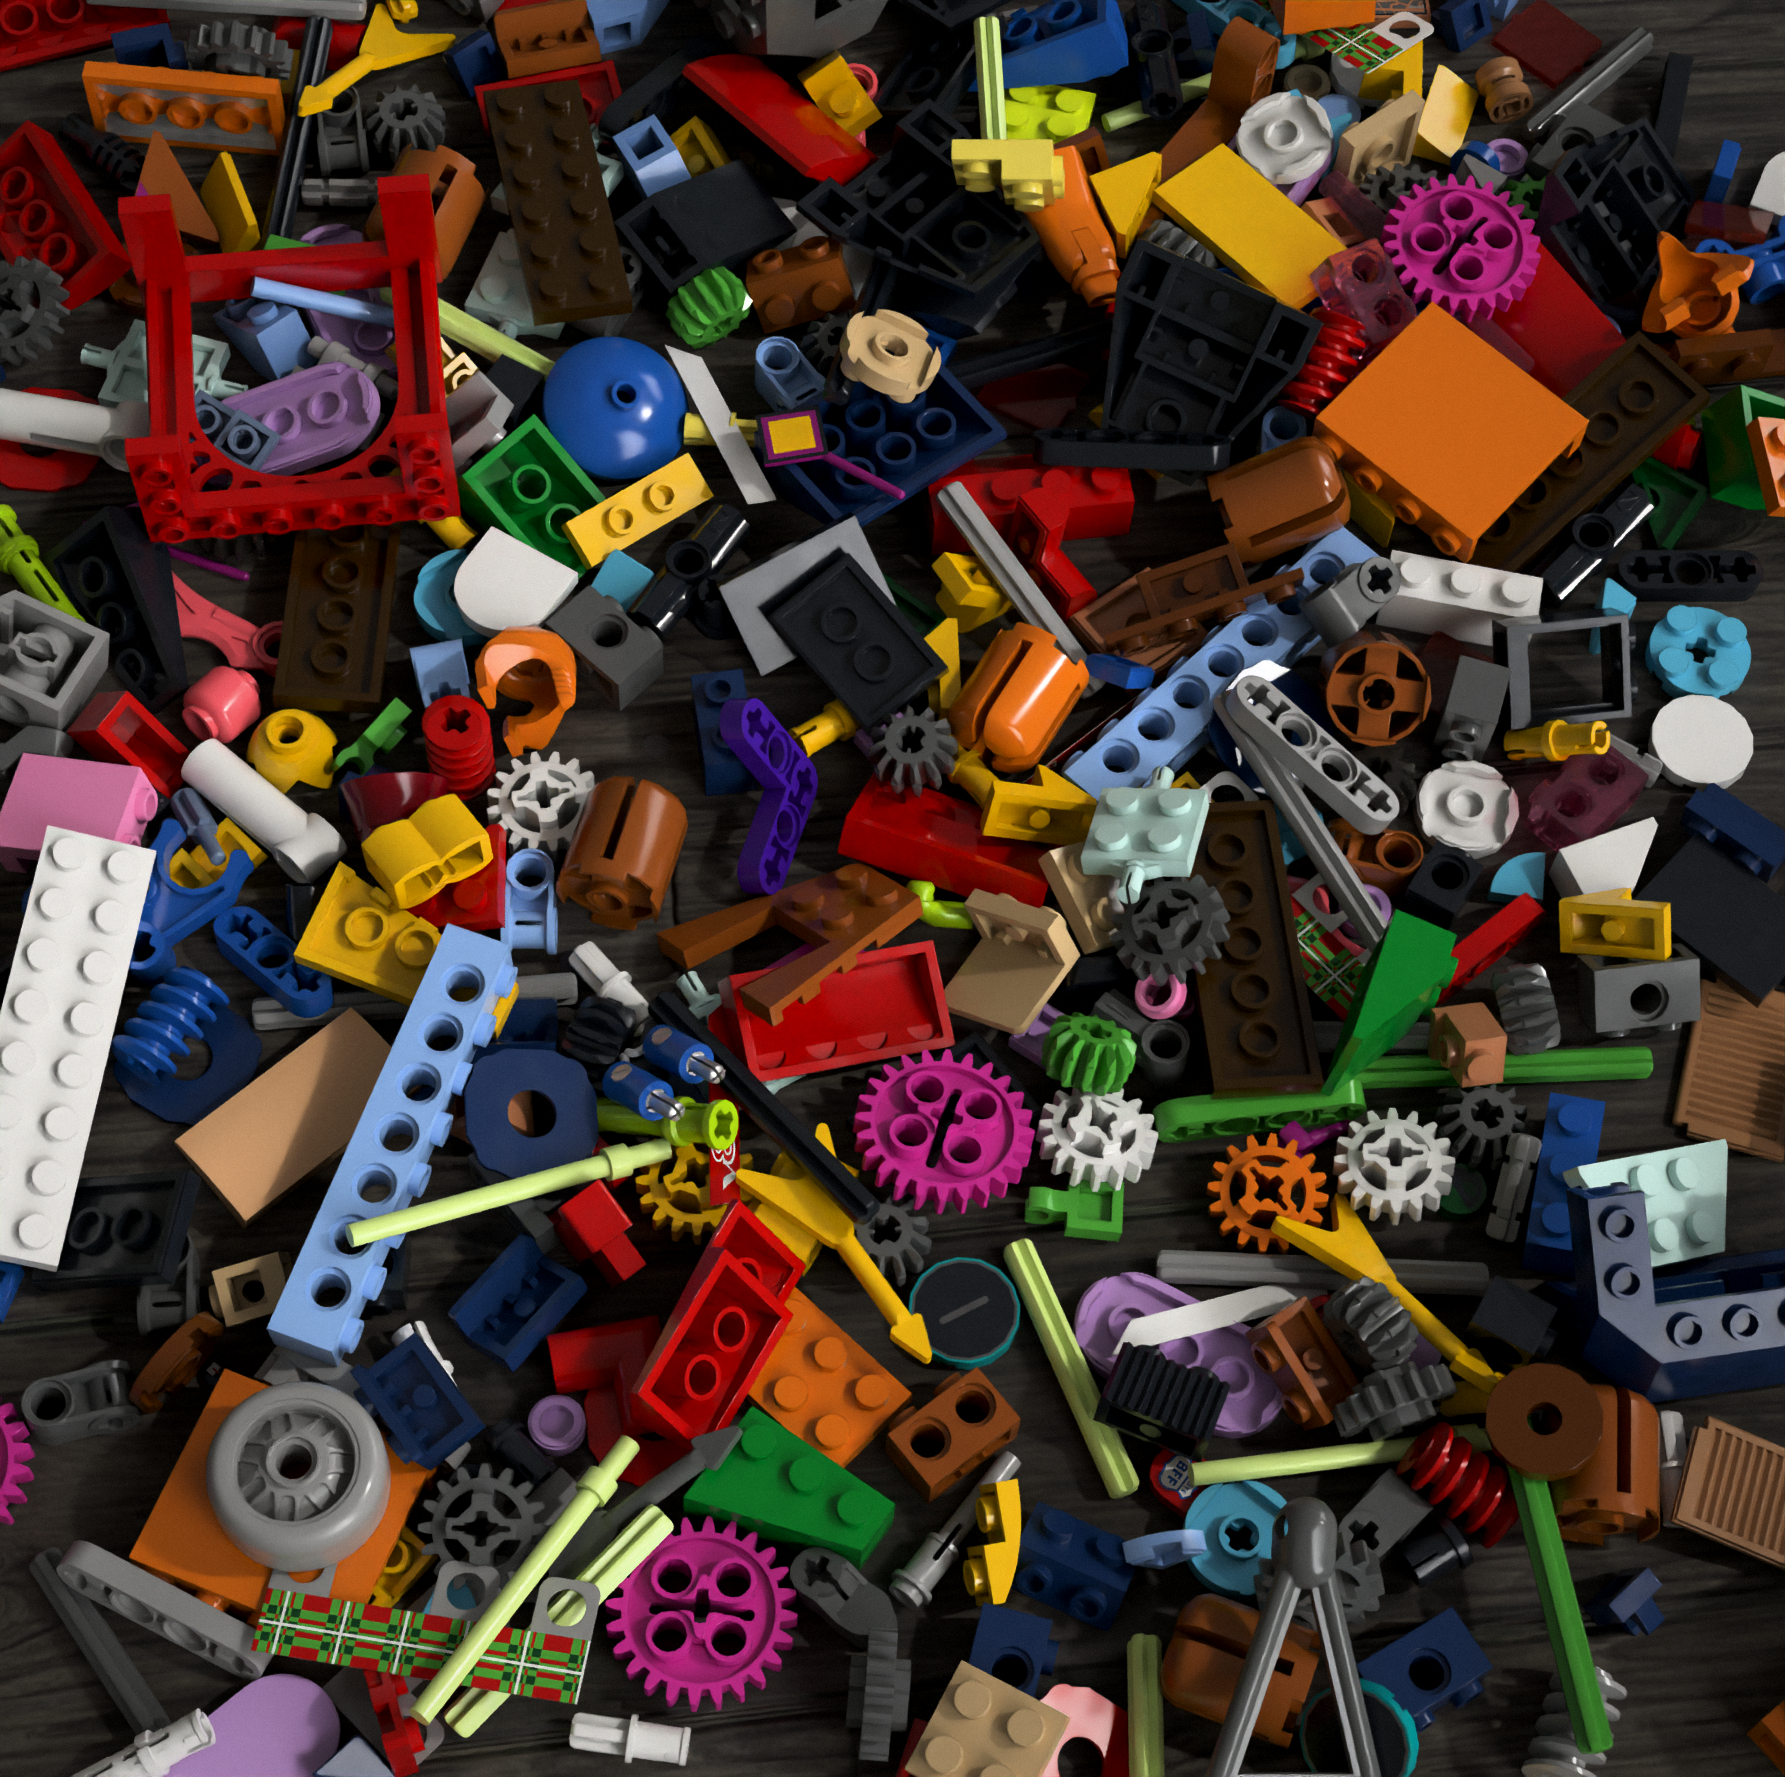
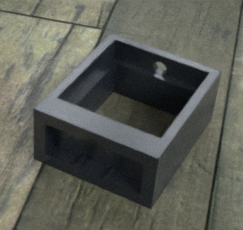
M1610 607L1492 620L1494 664L1512 669L1498 719L1499 723L1513 730L1541 727L1551 720H1563L1569 724L1632 717V702H1635L1637 699L1638 685L1634 672L1630 671V651L1635 649L1636 633L1633 622L1628 618V614ZM1600 627L1602 697L1531 705L1528 634Z

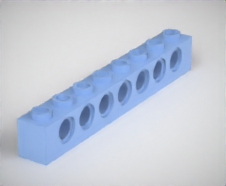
M1344 527L1325 537L1323 536L1311 541L1304 549L1302 558L1292 567L1285 564L1274 575L1277 576L1302 567L1305 578L1302 586L1295 588L1297 593L1295 597L1274 605H1267L1266 599L1246 605L1248 610L1246 614L1234 618L1225 627L1218 625L1213 628L1203 640L1201 649L1191 658L1187 656L1181 657L1169 670L1166 676L1167 680L1156 690L1152 687L1144 690L1135 700L1132 711L1121 721L1117 718L1111 720L1099 733L1096 740L1097 743L1086 753L1082 750L1074 753L1061 770L1063 778L1095 798L1098 804L1102 788L1149 787L1152 771L1157 766H1160L1161 774L1163 766L1170 768L1176 773L1210 741L1207 735V724L1211 718L1213 700L1225 690L1239 671L1250 668L1263 660L1273 661L1279 666L1289 669L1321 640V637L1298 607L1299 603L1307 595L1323 585L1315 581L1328 582L1350 564L1362 563L1372 557L1381 556ZM1281 611H1290L1295 615H1287ZM1247 641H1255L1263 646H1253L1247 643ZM1212 672H1222L1229 677H1219ZM1178 703H1188L1195 708L1186 709L1179 706ZM1153 734L1159 737L1160 740H1148L1142 735ZM1119 766L1126 771L1122 773H1116L1110 771L1106 767Z
M447 923L268 1323L267 1330L275 1345L335 1367L339 1366L345 1352L353 1353L356 1349L364 1328V1321L359 1318L368 1299L375 1301L379 1296L387 1274V1268L382 1267L390 1247L398 1249L406 1233L370 1242L361 1252L348 1255L339 1251L342 1243L347 1239L345 1227L351 1223L406 1209L413 1196L420 1198L424 1193L432 1169L431 1165L427 1164L434 1146L442 1147L449 1136L454 1118L449 1112L457 1095L464 1097V1089L471 1077L474 1066L471 1064L478 1045L486 1047L493 1035L497 1017L492 1015L499 997L508 998L515 984L518 968L513 966L509 944ZM463 987H470L478 991L473 999L466 1002H458L451 998L456 990ZM440 1036H451L457 1040L453 1047L445 1051H435L429 1047L431 1042ZM418 1085H429L435 1088L432 1096L423 1101H414L407 1097L410 1090ZM404 1134L413 1138L411 1145L403 1151L393 1152L385 1148L387 1141L393 1136ZM374 1185H385L391 1188L390 1194L381 1202L370 1203L362 1199L365 1191ZM338 1287L346 1291L343 1300L333 1307H322L316 1303L318 1296L328 1288Z

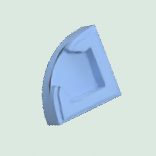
M1193 1529L1160 1532L1122 1543L1126 1563L1161 1570L1203 1554V1551L1207 1550L1203 1530Z

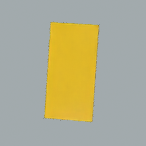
M1221 143L1153 190L1152 202L1207 250L1213 253L1214 256L1244 282L1299 310L1357 268L1359 258L1224 143Z

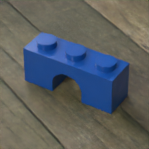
M1550 1092L1521 1269L1575 1278L1566 1189H1570V1187L1566 1183L1562 1172L1577 1166L1596 1163L1606 1102Z

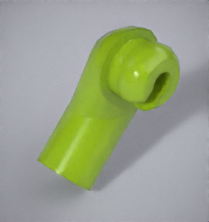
M911 880L906 885L907 889L920 896L923 915L918 919L933 927L972 930L973 920L964 906L965 902L934 900L935 887L929 881Z

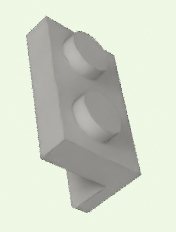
M481 371L473 373L446 397L447 416L457 478L471 465L473 460L470 456L481 448L487 453L504 438L507 431L503 428V425L514 407V404Z

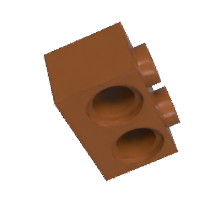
M975 1367L964 1377L959 1372L949 1376L934 1390L933 1396L935 1398L919 1411L915 1406L907 1408L888 1426L890 1433L887 1434L885 1453L928 1505L1017 1437L1021 1418L978 1367ZM973 1405L980 1408L985 1413L986 1418L979 1423H967L957 1415L956 1411L963 1406ZM930 1439L935 1441L942 1451L935 1457L925 1458L916 1454L911 1446L918 1440Z

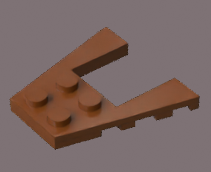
M858 862L778 890L775 894L763 895L656 933L660 951L687 970L777 924L815 947L816 950L740 988L744 1008L774 1027L784 1020L782 1015L784 1008L796 999H798V1003L806 1004L821 992L820 981L836 969H838V973L843 975L858 964L856 959L857 953L872 942L873 946L880 948L921 917L923 909L919 895L864 863Z

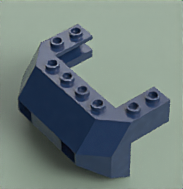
M1622 1181L1610 1183L1611 1185L1566 1189L1575 1278L1544 1282L1549 1303L1558 1308L1553 1320L1556 1331H1558L1559 1343L1618 1388L1624 1387L1639 1393L1651 1403L1785 1383V1248L1694 1260L1652 1269L1644 1191H1629V1185Z

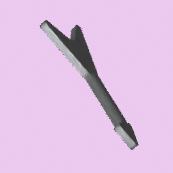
M730 1426L694 1437L691 1440L694 1448L610 1510L591 1513L549 1567V1578L560 1577L574 1580L622 1532V1529L628 1526L648 1505L658 1504L705 1468L717 1471L742 1436V1429L737 1426ZM545 1534L535 1535L533 1543L537 1545ZM507 1540L496 1551V1555L511 1558L521 1540ZM561 1590V1591H558L557 1593H555V1594L550 1598L547 1607H548L564 1590Z

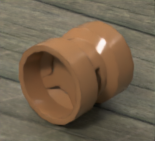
M1503 56L1492 59L1482 65L1475 74L1474 80L1481 96L1486 98V110L1490 120L1495 123L1504 124L1520 119L1530 111L1534 103L1528 85L1522 82L1523 73L1519 63L1513 57Z

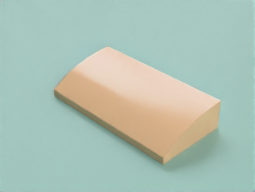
M350 1007L177 1138L174 1144L245 1229L346 1151L390 1053L391 1046L366 1020ZM422 1085L411 1089L407 1097L411 1099L415 1093L421 1090Z

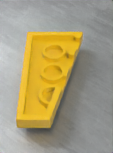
M339 861L293 955L295 962L411 1006L442 935L438 932V928L422 917L418 919L407 910H400L386 892L377 886L373 888L357 877L354 870ZM516 982L508 998L499 997L492 1015L497 1017L492 1035L494 1039H498L519 994V986ZM463 987L456 990L451 998L458 1002H466L473 999L478 991L470 987Z

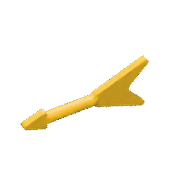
M378 3L375 6L359 49V56L318 86L307 85L299 101L297 114L300 117H305L331 109L335 97L370 71L384 69L447 51L455 45L456 36L454 34L402 33L395 28L386 5Z
M825 1123L818 1124L815 1137L836 1157L828 1125ZM738 1169L736 1171L735 1182L740 1187L829 1248L837 1250L891 1325L889 1338L923 1363L928 1364L931 1362L932 1350L922 1315L919 1313L910 1314L854 1236L853 1222L807 1175L799 1180H790L746 1169Z
M1336 1193L1330 1203L1333 1232L1282 1216L1275 1218L1270 1227L1273 1233L1352 1281L1366 1276L1375 1283L1381 1282L1385 1284L1389 1293L1394 1297L1399 1296L1400 1304L1404 1309L1411 1312L1410 1321L1417 1327L1418 1332L1451 1362L1450 1370L1489 1394L1493 1392L1499 1381L1480 1351L1476 1348L1469 1349L1396 1280L1391 1267L1355 1210L1350 1208V1202L1344 1194Z

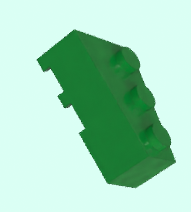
M751 1406L737 1425V1427L742 1429L743 1434L717 1471L705 1468L684 1495V1518L702 1523V1521L706 1520L707 1516H711L714 1524L727 1527L731 1521H735L737 1534L746 1537L755 1531L758 1533V1537L787 1545L789 1550L799 1553L812 1547H824L842 1556L860 1571L893 1525L895 1503L757 1408Z

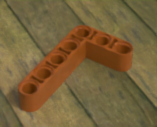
M1239 16L1234 17L1229 22L1216 47L1207 99L1159 152V154H1162L1161 181L1159 186L1221 143L1227 146L1241 126L1240 120L1246 110L1261 98L1270 96L1280 47V40ZM1152 201L1128 253L1129 255H1131L1138 237L1143 234L1146 228L1149 229L1155 220H1165L1173 225L1176 224L1172 218Z

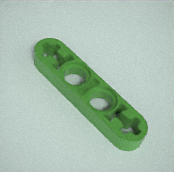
M1351 1079L1331 1096L1315 1093L1211 1100V1094L1177 1098L1157 1105L1153 1109L1156 1131L1158 1132V1140L1167 1143H1180L1278 1131L1294 1120L1302 1128L1334 1124L1346 1119L1350 1121L1362 1116L1367 1111L1361 1082L1357 1079Z

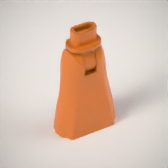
M1074 145L1055 149L1054 156H1063V169H1065L1064 199H1055V205H1044V209L1041 211L1023 213L1041 238L1040 244L1044 247L1051 264L1068 284H1071L1073 292L1083 295L1090 308L1113 303L1116 297L1117 279L1120 275V270L1116 264V251L1112 238L1099 213L1082 158Z

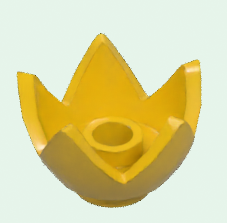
M284 709L270 714L254 730L247 748L246 761L254 763L257 773L283 794L298 780L315 787L330 789L334 773L331 769L333 762L332 747L338 743V739L321 718L304 710ZM293 736L298 738L293 743H281L286 737Z

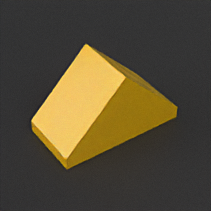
M1150 152L1089 176V182L1099 213L1112 238L1117 257L1127 258L1151 204L1153 190L1159 186L1161 181L1162 154Z

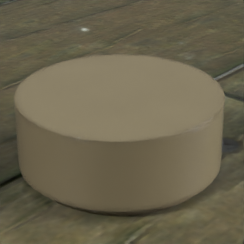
M1302 64L1291 68L1287 72L1282 92L1298 89L1301 95L1311 97L1318 102L1322 97L1329 95L1331 81L1327 73L1321 68Z

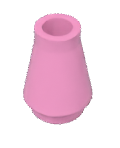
M1152 975L1143 982L1138 980L1136 984L1135 1001L1137 1007L1149 1018L1184 1020L1194 1011L1195 999L1193 995L1189 992L1186 983L1180 985L1175 975H1169L1164 986H1158Z

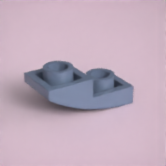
M201 389L195 395L197 419L209 441L229 459L259 472L282 438L281 435L239 409L233 410ZM190 438V443L195 441L193 438Z

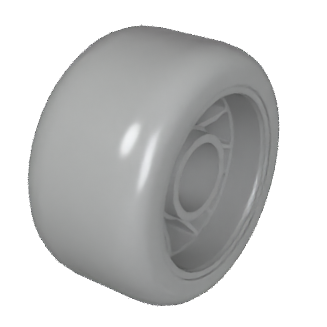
M286 1382L254 1393L243 1400L226 1416L216 1431L209 1447L206 1461V1487L211 1506L222 1530L243 1554L255 1562L272 1569L287 1572H306L326 1568L346 1559L362 1547L373 1535L388 1505L391 1489V1468L382 1435L370 1414L360 1403L343 1391L321 1383ZM296 1464H311L309 1471L301 1478L287 1479L282 1476L287 1469Z

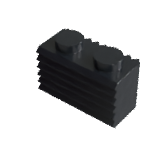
M1123 1342L1100 1397L1093 1420L1192 1461L1202 1462L1231 1385L1227 1381L1220 1382L1219 1377L1207 1368L1199 1366L1187 1368L1184 1364H1176L1173 1359L1166 1360L1165 1355L1155 1347L1149 1345H1137L1134 1347L1130 1342Z

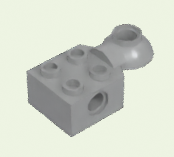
M17 590L1 595L0 718L23 729L26 726H38L66 732L108 668L110 634Z

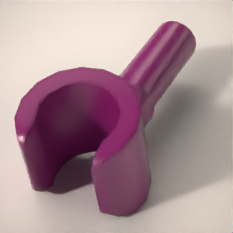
M1346 1119L1307 1133L1294 1120L1280 1130L1277 1147L1285 1149L1287 1144L1294 1139L1298 1141L1295 1155L1301 1159L1308 1155L1315 1146L1322 1144V1142L1347 1134L1350 1121Z

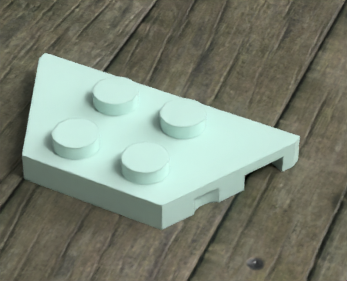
M1726 1139L1577 1166L1562 1172L1570 1188L1580 1185L1583 1189L1594 1188L1622 1181L1629 1185V1191H1644L1652 1269L1702 1259L1725 1252L1728 1159Z

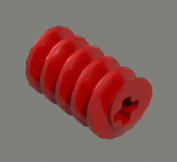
M1321 307L1314 308L1311 316L1323 322L1318 336L1302 369L1292 379L1294 382L1289 381L1279 391L1286 400H1277L1283 407L1312 420H1315L1324 410L1323 406L1325 403L1330 404L1338 396L1331 390L1333 385H1349L1350 380L1339 371L1341 366L1356 368L1358 362L1347 353L1349 348L1365 349L1366 343L1356 335L1357 330L1366 329L1361 323L1341 313Z
M447 695L435 700L426 708L422 717V729L426 744L429 772L443 776L449 781L445 795L456 794L461 801L474 800L488 791L496 775L490 718L482 705L466 696Z
M1446 1422L1436 1423L1421 1433L1409 1446L1397 1467L1396 1475L1404 1473L1411 1467L1416 1470L1409 1485L1415 1491L1421 1489L1428 1482L1433 1484L1427 1499L1433 1506L1448 1496L1451 1501L1445 1515L1450 1520L1457 1518L1466 1511L1469 1515L1464 1523L1463 1530L1468 1535L1474 1533L1481 1526L1487 1528L1480 1542L1485 1549H1489L1499 1542L1519 1518L1510 1480L1507 1481V1472L1498 1465L1490 1466L1489 1457L1483 1452H1472L1471 1443L1463 1436L1454 1438V1429Z

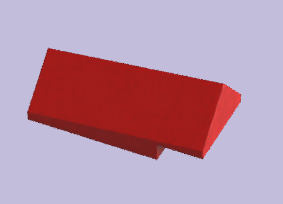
M731 1199L630 1392V1419L688 1451L694 1448L691 1444V1440L694 1437L727 1428L794 1316L784 1304L806 1268V1265L739 1199Z

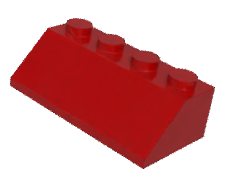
M1032 454L970 460L920 491L931 555L943 554L944 552L973 551L936 501V495L945 486L955 481L962 483L1005 543H1007L1019 495L1034 488L1055 490L1065 497L1068 502L1070 514L1062 541L1129 534L1135 503L1128 468L1045 465L1035 462Z

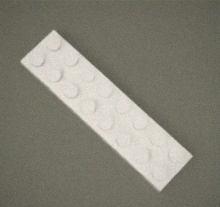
M47 825L0 1011V1261L53 1272L57 1271L156 850Z

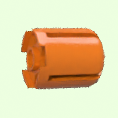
M1017 622L1013 630L1003 631L1001 628L948 708V722L951 726V735L957 739L967 752L977 750L980 753L978 758L986 767L992 764V768L998 772L1017 774L1027 771L1036 765L1089 684V671L1083 660L1080 658L1075 666L1065 654L1053 646L1057 637L1037 626Z

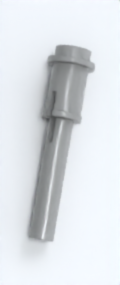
M1006 1450L1002 1451L939 1533L930 1532L925 1542L904 1569L894 1570L891 1575L893 1583L889 1586V1591L902 1605L909 1609L917 1610L920 1604H929L932 1600L930 1591L951 1564L959 1558L960 1554L956 1548L977 1523L975 1503L976 1499L981 1497L979 1485L1010 1480L1021 1466V1462L1015 1455ZM953 1529H957V1533L947 1544V1546L941 1551L938 1557L934 1560V1554L945 1542L946 1538L950 1535Z

